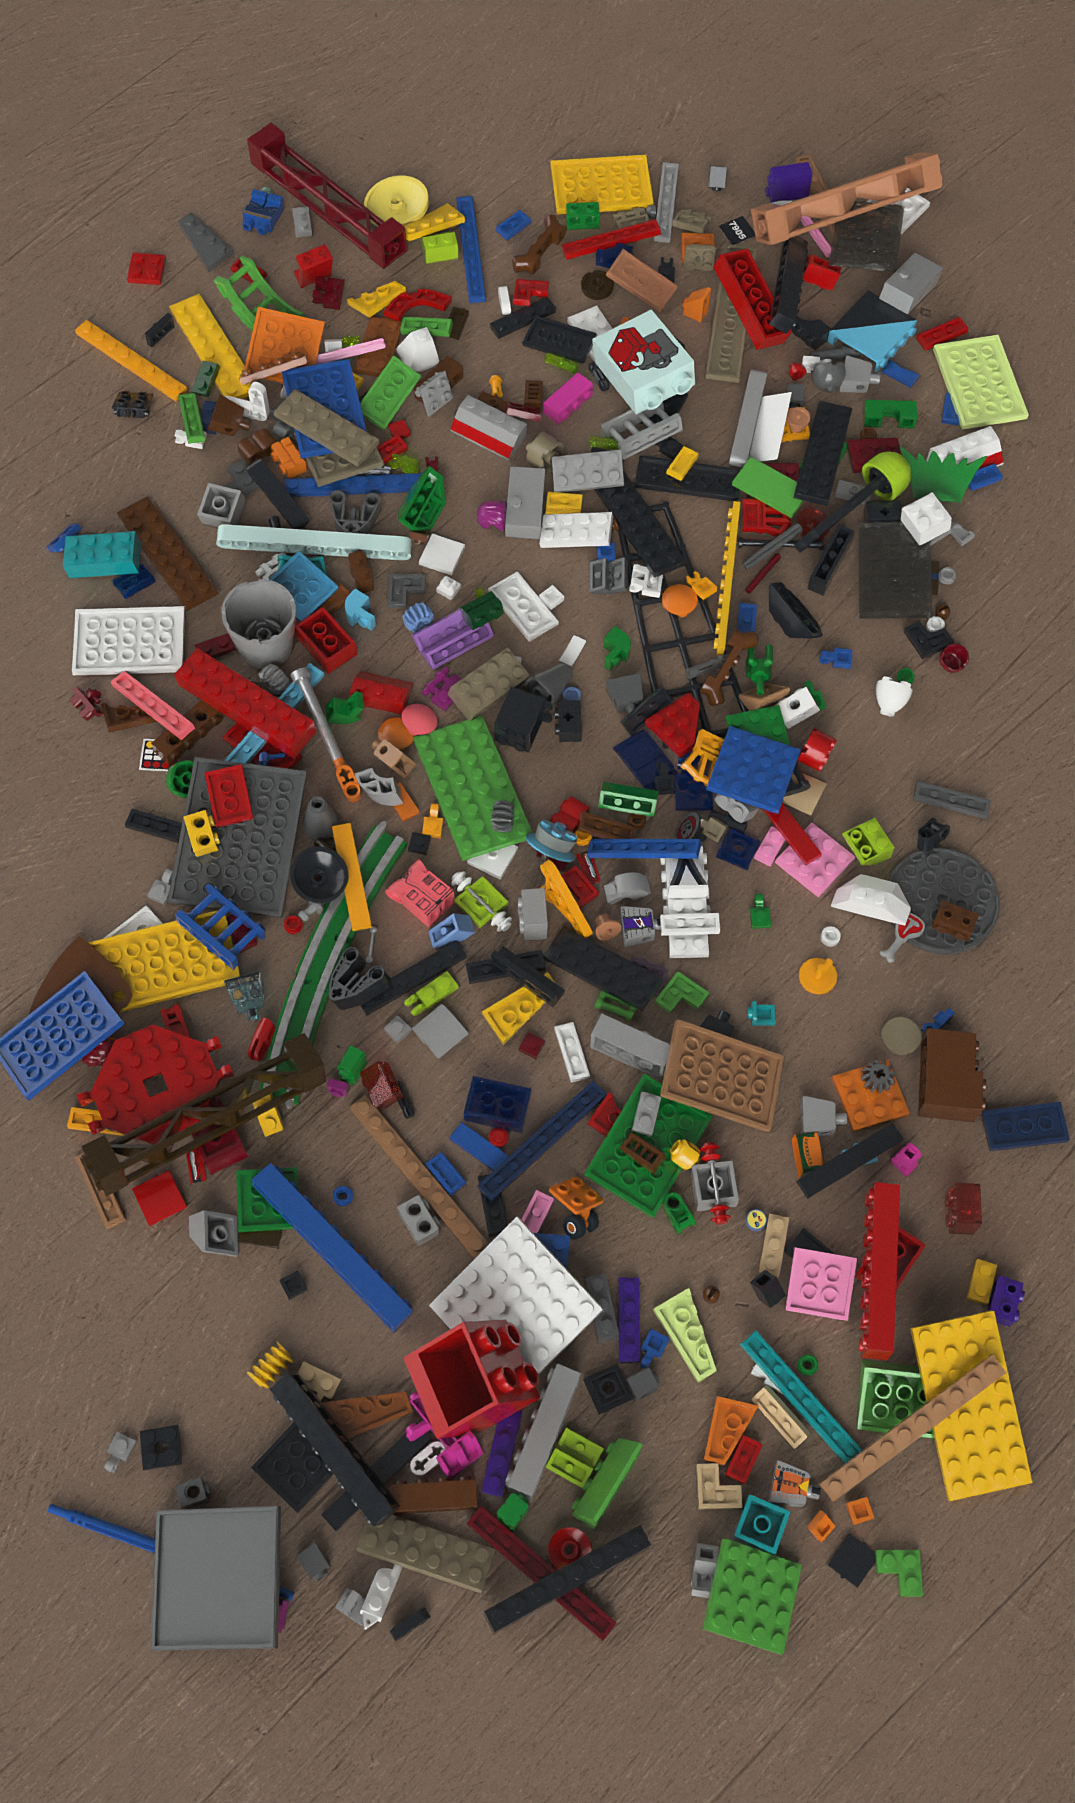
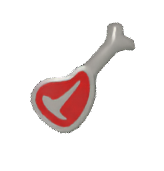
M910 913L905 926L896 924L894 931L896 940L888 950L880 951V955L885 957L888 963H893L895 961L894 955L903 943L908 939L917 938L923 934L925 930L923 920Z

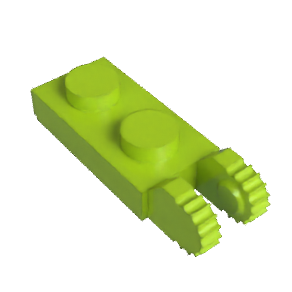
M447 971L417 991L416 994L411 995L405 1000L404 1004L408 1007L420 1000L421 1004L411 1011L413 1016H417L456 991L459 985Z

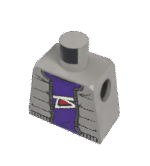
M625 906L620 908L624 948L654 940L655 930H661L660 918L653 919L652 909Z

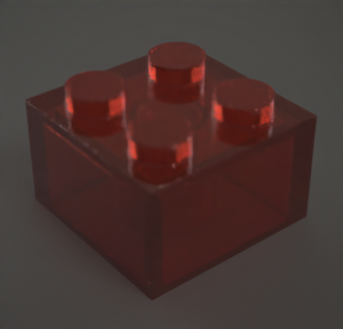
M955 1183L949 1189V1193L945 1195V1207H948L945 1225L949 1227V1234L974 1235L982 1225L980 1184Z

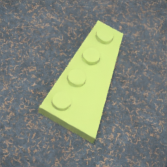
M690 1289L684 1290L654 1308V1313L697 1382L699 1383L715 1373L717 1370L706 1342Z

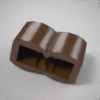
M264 428L255 431L250 437L241 439L237 444L238 452L250 465L259 458L263 460L265 457H269L272 452L271 445L278 441Z
M361 550L350 553L348 555L350 573L355 579L357 590L362 593L373 591V574L371 568L367 565L366 555Z

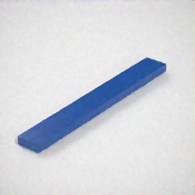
M473 196L456 197L457 209L465 216V222L459 225L469 303L486 302Z

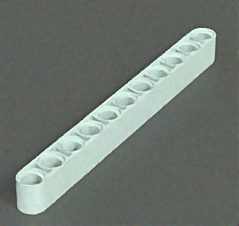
M224 524L218 527L216 544L225 549L297 553L300 551L302 554L348 557L350 553L361 550L366 555V558L408 560L411 558L412 541L404 536Z

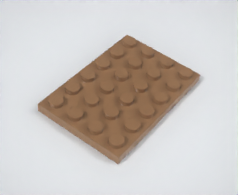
M678 1019L674 1023L660 1096L769 1132L773 1122L784 1056Z

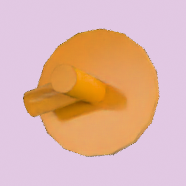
M812 958L804 962L799 970L800 984L804 989L819 995L832 990L837 982V972L832 965L833 961L830 958L826 960Z

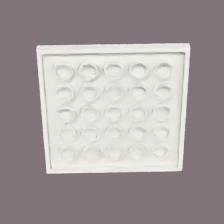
M516 1217L429 1305L450 1329L467 1321L506 1319L507 1322L512 1323L518 1329L522 1338V1344L519 1346L524 1361L530 1363L538 1375L604 1310L519 1217Z

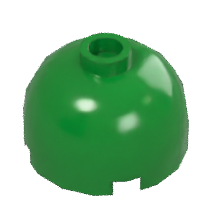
M180 761L174 763L168 769L165 782L173 795L187 798L193 761Z

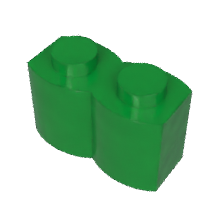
M351 1045L348 1047L337 1065L338 1074L342 1082L348 1083V1085H355L368 1064L363 1051Z

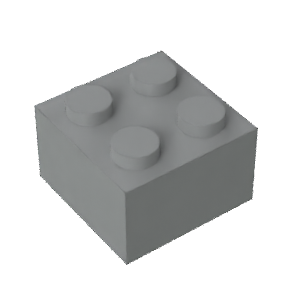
M208 483L197 516L202 524L215 527L224 524L238 525L246 499L240 490Z
M545 889L521 890V897H518L517 905L520 934L524 935V941L547 939L548 921Z

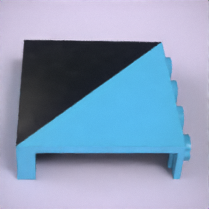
M867 290L829 331L827 342L833 345L838 339L875 361L874 372H877L880 368H884L890 357L893 358L899 347H903L907 339L915 334L917 320L879 299V296Z

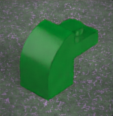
M616 626L604 638L603 648L610 652L605 657L604 668L611 671L614 666L617 667L620 664L621 660L627 663L630 657V638Z
M356 691L347 700L335 697L325 705L327 722L341 725L359 721L361 719V711L365 705L363 694Z

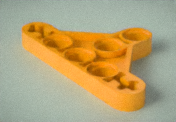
M546 860L540 865V869L546 878V883L540 887L545 889V900L552 903L566 917L577 934L589 938L593 932L557 867L552 861Z

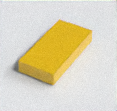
M683 446L667 469L666 474L682 481L697 460L699 453Z

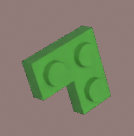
M677 972L655 999V1003L670 1014L681 1000L698 1010L710 993L680 972Z
M875 1550L876 1574H898L899 1597L923 1596L920 1550Z

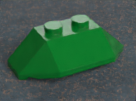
M429 466L413 484L398 511V521L411 531L431 530L446 504L443 476Z

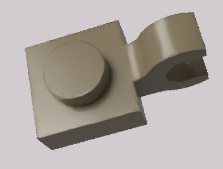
M700 813L701 827L704 828L702 834L717 843L720 842L728 825L714 816L708 819Z

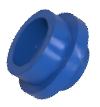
M339 1186L333 1192V1200L339 1206H347L353 1200V1192L347 1186ZM341 1194L347 1195L346 1199L344 1200L340 1199L339 1197Z

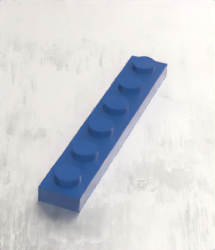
M591 839L587 855L589 858L698 859L701 841L700 839Z

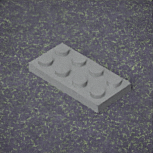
M622 450L552 457L554 492L561 493L624 486Z

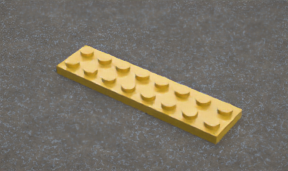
M200 294L170 305V312L201 362H213L220 366L214 383L221 394L239 399L249 397L248 391L253 382L241 384L239 375L242 374L245 366Z

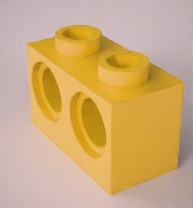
M206 810L184 816L196 857L218 851L217 844L220 843L217 832L214 833L212 829L215 826L212 815H208ZM198 822H205L202 827H196ZM206 838L210 839V842L208 844H201L202 840Z

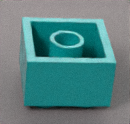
M749 1494L732 1540L775 1555L790 1511Z

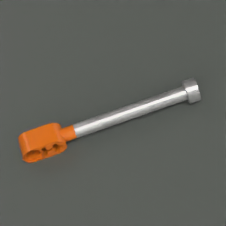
M299 668L292 672L290 676L294 684L299 685L335 765L336 776L345 798L349 802H357L362 796L352 768L346 765L309 682L311 675L308 668ZM343 773L348 775L350 782L346 783ZM350 789L358 790L355 795L348 794Z

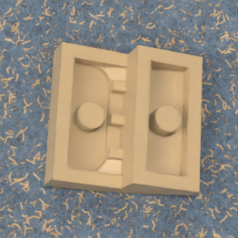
M793 772L791 778L795 785L799 784ZM803 773L811 787L806 791L784 797L782 803L812 815L827 783Z

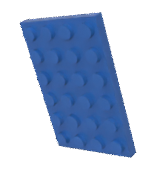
M349 359L282 371L287 397L296 389L367 432ZM294 428L301 459L334 453Z
M84 971L0 1038V1062L23 1096L29 1101L125 1023L91 977Z

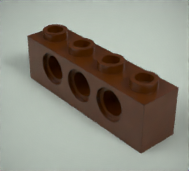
M199 701L183 715L193 723L195 729L182 740L167 729L151 743L154 752L168 765L178 761L186 750H190L200 738H204L214 726H218L223 719L222 713L204 701Z

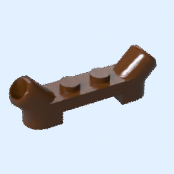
M549 215L544 219L546 230L543 234L539 235L536 243L530 246L527 254L513 257L512 264L516 273L527 271L535 274L540 268L541 256L552 243L559 245L563 240L567 228L559 224L556 215Z
M736 628L726 643V646L731 648V651L715 678L711 675L707 676L699 692L707 696L709 705L716 706L724 703L725 699L721 683L723 680L725 682L728 680L731 674L729 669L732 665L735 666L741 657L738 655L739 652L757 646L758 638L754 631L742 633Z

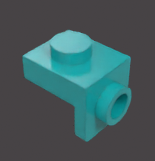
M752 1001L751 1006L747 1008V1018L751 1019V1026H775V1005H756V1001Z

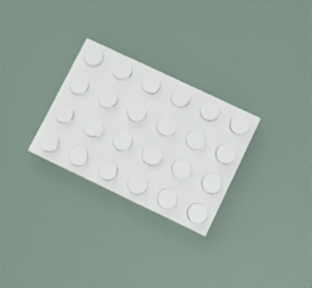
M184 606L76 609L72 661L73 676L121 674L123 671L128 674L177 672L184 661Z

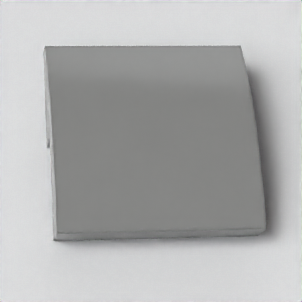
M443 1004L439 1005L411 1028L437 1059L469 1034Z

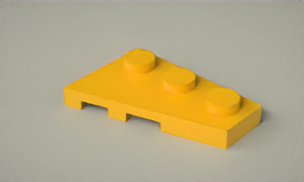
M393 281L377 287L375 292L369 294L367 292L362 293L360 298H349L347 302L349 306L370 318L387 307L395 297L406 292V287Z

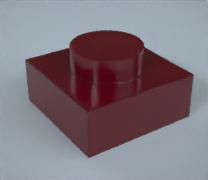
M528 1032L519 1046V1051L536 1060L545 1045V1040Z

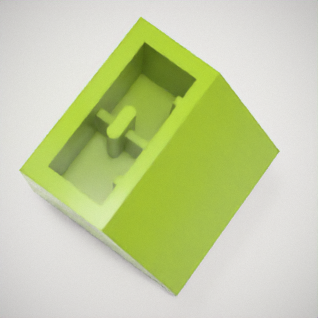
M876 818L842 833L861 865H877L891 858L895 849Z

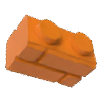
M289 437L271 445V458L274 463L278 462L282 475L286 474L288 479H292L307 471L306 461L304 458L301 459L299 451Z

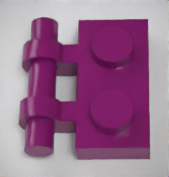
M447 667L437 671L433 680L427 682L424 685L425 688L421 691L425 697L431 693L433 695L431 702L445 712L454 703L447 693L451 686L461 680L455 674L448 678L446 675L450 671ZM440 682L444 684L440 689L436 688Z

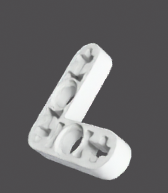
M253 382L248 391L250 401L224 396L244 408V417L260 421L267 420L270 409L266 388L261 383Z

